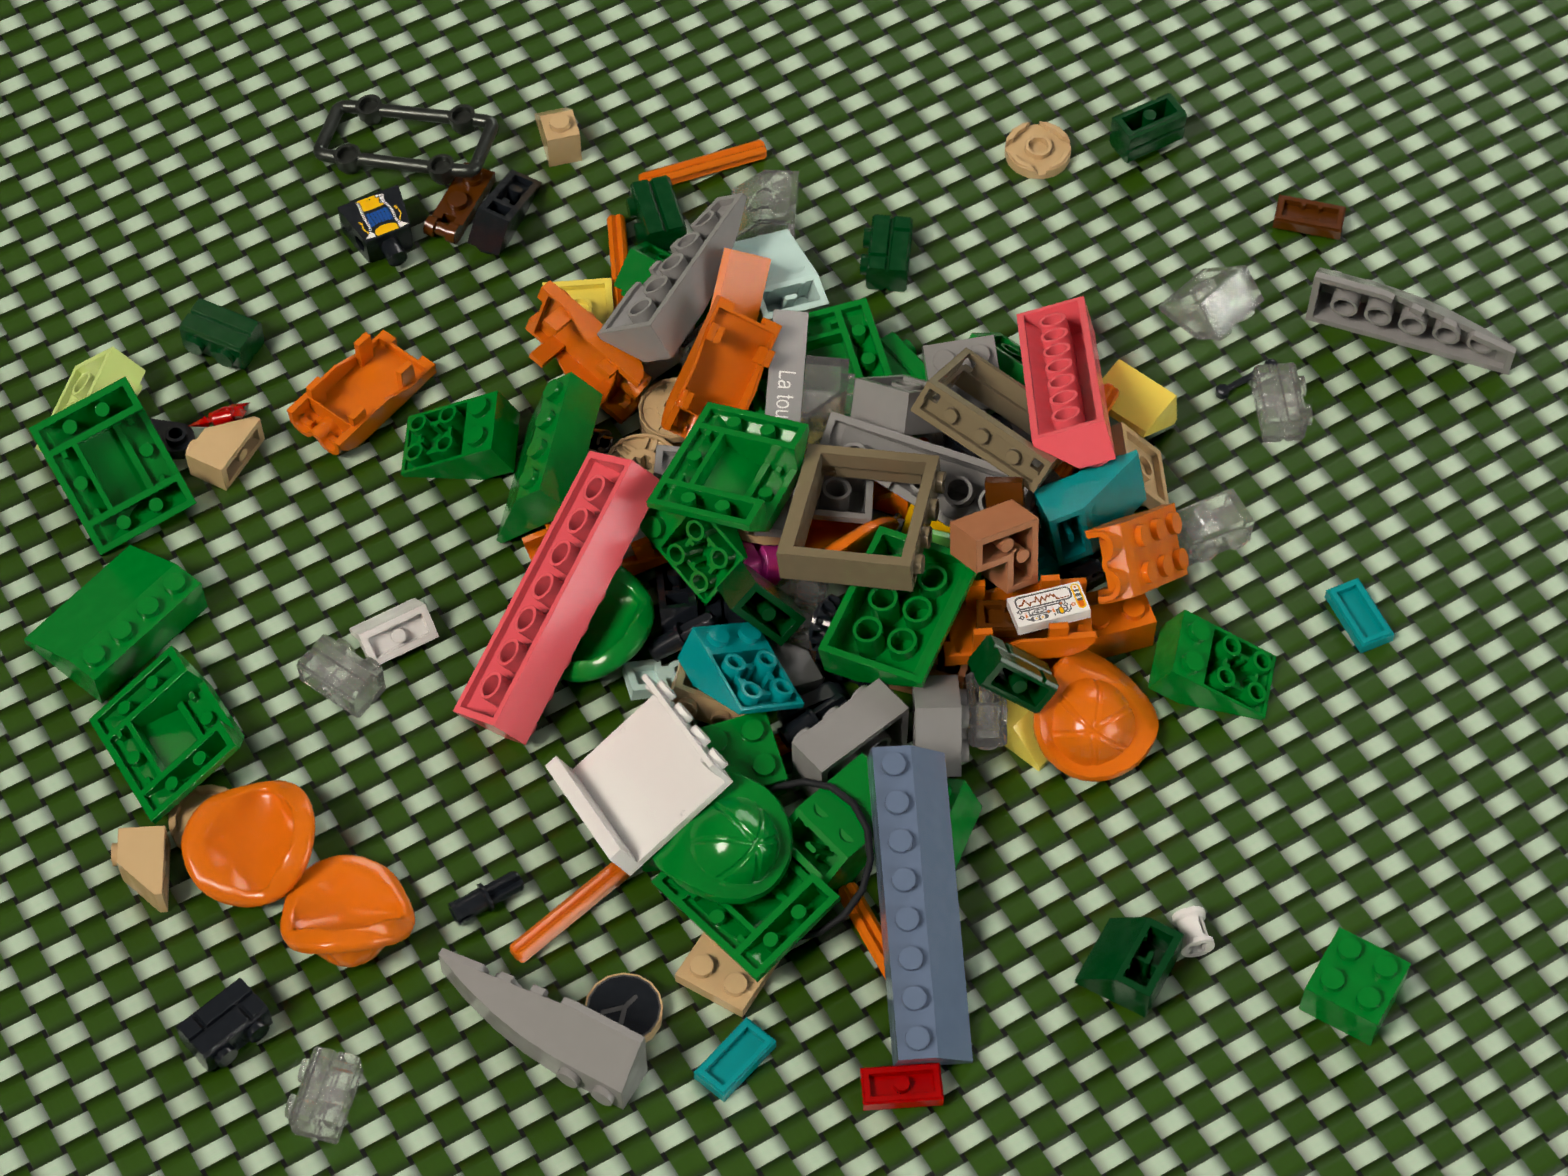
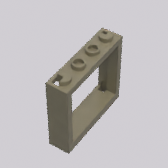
M966 347L927 381L910 411L1009 477H1023L1024 487L1034 493L1063 461L1035 448L1031 442L950 389L956 385L1031 435L1025 386ZM967 357L976 363L974 368L966 364L962 365ZM1034 459L1042 463L1038 468L1032 464Z
M809 443L776 552L780 578L913 592L917 574L924 573V548L930 549L931 521H937L938 493L943 494L945 492L946 472L941 471L939 456ZM825 475L920 484L901 557L804 547Z

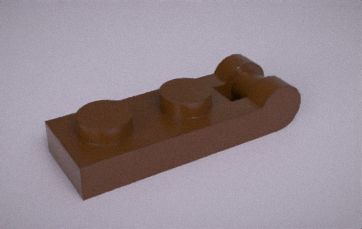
M482 168L476 176L471 178L455 177L433 214L427 217L423 233L432 237L440 235L445 237V241L457 244L474 218L478 207L483 203L496 181L495 172Z

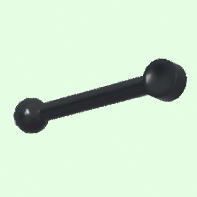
M1271 358L1267 359L1263 366L1228 385L1219 384L1215 391L1216 397L1226 399L1230 391L1267 371L1274 372L1278 367L1277 361Z

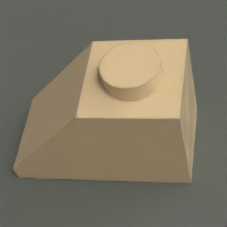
M565 107L535 113V120L549 167L582 161L580 133L573 109Z
M252 416L204 428L198 438L193 439L186 449L185 456L190 475L227 491L265 440L260 418Z
M165 825L118 828V842L111 845L112 865L118 866L123 881L160 913L168 912L171 843Z

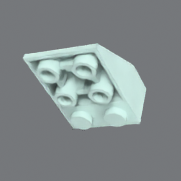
M788 229L734 243L733 250L771 259L757 322L760 323L763 317L773 321L774 309L812 312L829 306V301L817 271Z

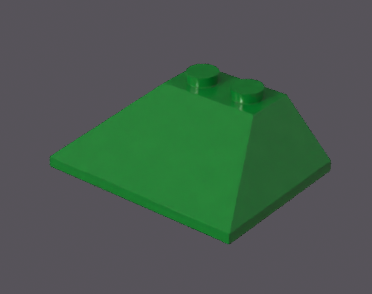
M866 297L809 312L801 423L809 424V428L827 424L831 411L851 417L855 378L892 375ZM764 367L756 394L752 400L754 412L765 414L768 368Z
M126 376L28 428L100 556L197 504Z
M707 402L646 501L647 507L745 531L770 532L797 485L810 430L809 424Z
M173 646L165 650L89 719L145 813L154 824L161 820L239 750L244 739L242 731L214 688Z
M792 859L786 874L769 894L746 904L729 905L706 900L682 888L662 871L651 881L663 895L756 982L762 979L841 900L840 896L815 873L812 872L809 875Z

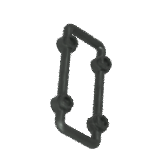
M369 94L361 97L358 101L341 100L332 106L316 140L313 153L319 161L336 163L338 169L348 175L357 173L361 166L426 173L430 174L431 179L437 184L447 185L455 177L471 178L481 171L497 134L498 122L493 116L475 113L473 107L467 104L457 105L449 111L384 104L379 96ZM344 113L358 114L360 120L367 125L378 124L383 117L451 124L452 129L460 135L471 134L475 127L484 128L469 164L454 163L453 158L447 154H438L430 160L361 153L359 147L351 143L343 144L336 150L328 149Z

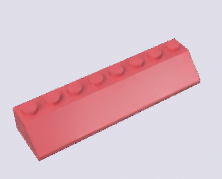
M1084 296L1016 314L1033 446L1079 469L1088 466L1092 468L1100 467L1108 461L1116 459L1095 332Z
M589 451L453 710L454 713L504 738L526 745L530 736L535 732L537 722L547 703L552 699L554 690L564 670L569 666L579 641L587 632L592 616L604 599L606 590L615 572L620 568L631 541L639 532L640 524L649 509L646 501L658 484L659 478L633 460Z

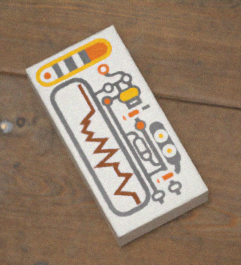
M1079 581L1007 598V609L1018 635L1046 629L1049 627V623H1071L1091 618V608Z

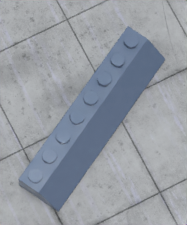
M913 745L872 747L867 757L893 1066L940 1063V1065L973 1063L945 753Z

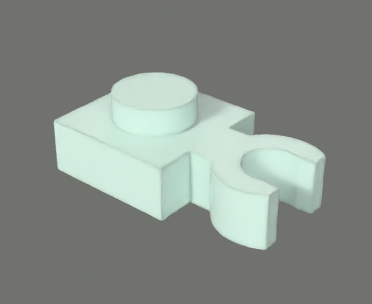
M654 659L624 664L622 674L631 701L648 699L652 696L645 688L647 684L641 678L645 673L656 683L663 680L671 687L679 660L672 661L668 666H662L660 661L657 662Z

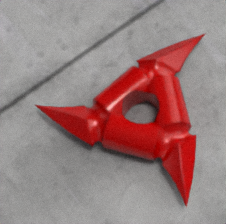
M249 403L224 406L209 413L208 417L205 416L188 426L209 427L211 424L216 426L243 419L247 411L244 410V407Z

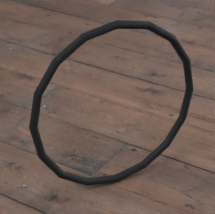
M808 778L777 783L768 789L775 793L779 790L806 785L830 790L851 806L864 830L867 860L859 889L843 912L817 930L809 931L801 940L819 937L847 919L866 892L874 863L871 827L857 802L832 783Z

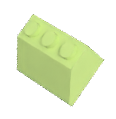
M111 347L74 367L52 415L125 376L138 396L142 390L140 382L146 370L115 347ZM36 445L35 448L41 452L39 446Z

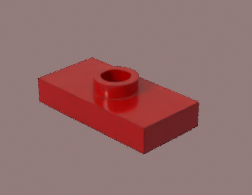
M940 1063L860 1068L863 1111L941 1106L944 1104Z

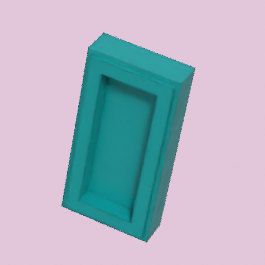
M1359 578L1326 590L1325 599L1360 654L1393 641L1394 632Z
M746 1017L694 1071V1079L725 1102L776 1048V1040Z

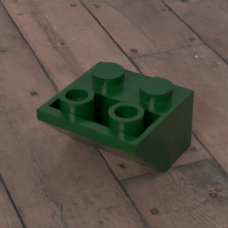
M1150 917L1109 918L1078 973L1075 983L1146 1018L1180 956L1184 934Z

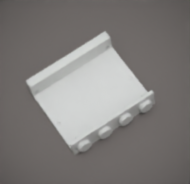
M646 673L641 678L647 684L645 688L652 696L578 765L572 769L557 756L545 765L609 860L629 876L636 872L733 783V780L724 770L728 766L727 761L716 749L711 748L709 750L707 747L711 742L709 737L696 724L693 727L691 726L690 722L694 718L680 702L676 704L673 702L677 697L675 692L663 680L656 683Z

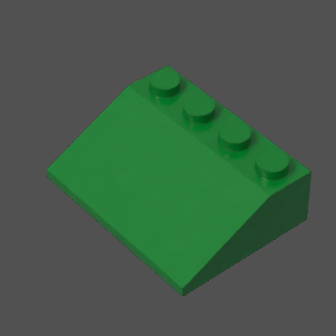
M572 372L558 379H553L546 385L528 424L496 539L501 544L553 521L587 456L603 394Z
M879 525L866 553L901 557L907 534ZM931 542L930 549L924 548V573L917 574L913 592L849 585L818 648L824 670L857 682L873 683L879 678L884 684L923 687L977 574L952 556L949 547Z
M129 545L25 637L24 642L100 703H103L197 618L208 605L201 582L177 564Z

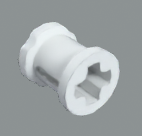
M1191 906L1183 908L1172 915L1173 926L1177 927L1178 931L1184 934L1181 947L1182 956L1199 957L1209 953L1215 947L1213 937L1208 936L1204 922L1206 913L1203 907Z

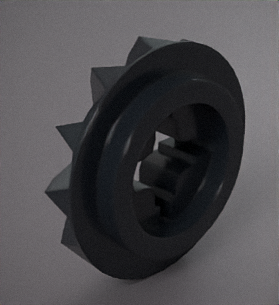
M830 594L817 606L809 629V640L813 651L818 652L819 645L842 598Z

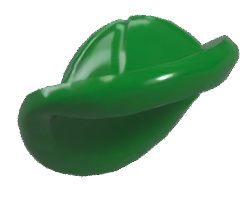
M622 565L615 572L606 590L604 599L598 605L589 622L587 632L579 641L572 655L571 662L564 670L560 679L582 683L602 678L616 671L633 658L650 636L655 613L653 601L641 581Z
M727 772L733 783L658 850L652 858L656 866L682 888L699 897L722 904H746L769 894L786 874L793 851L792 827L784 807L769 789L752 778L738 773Z

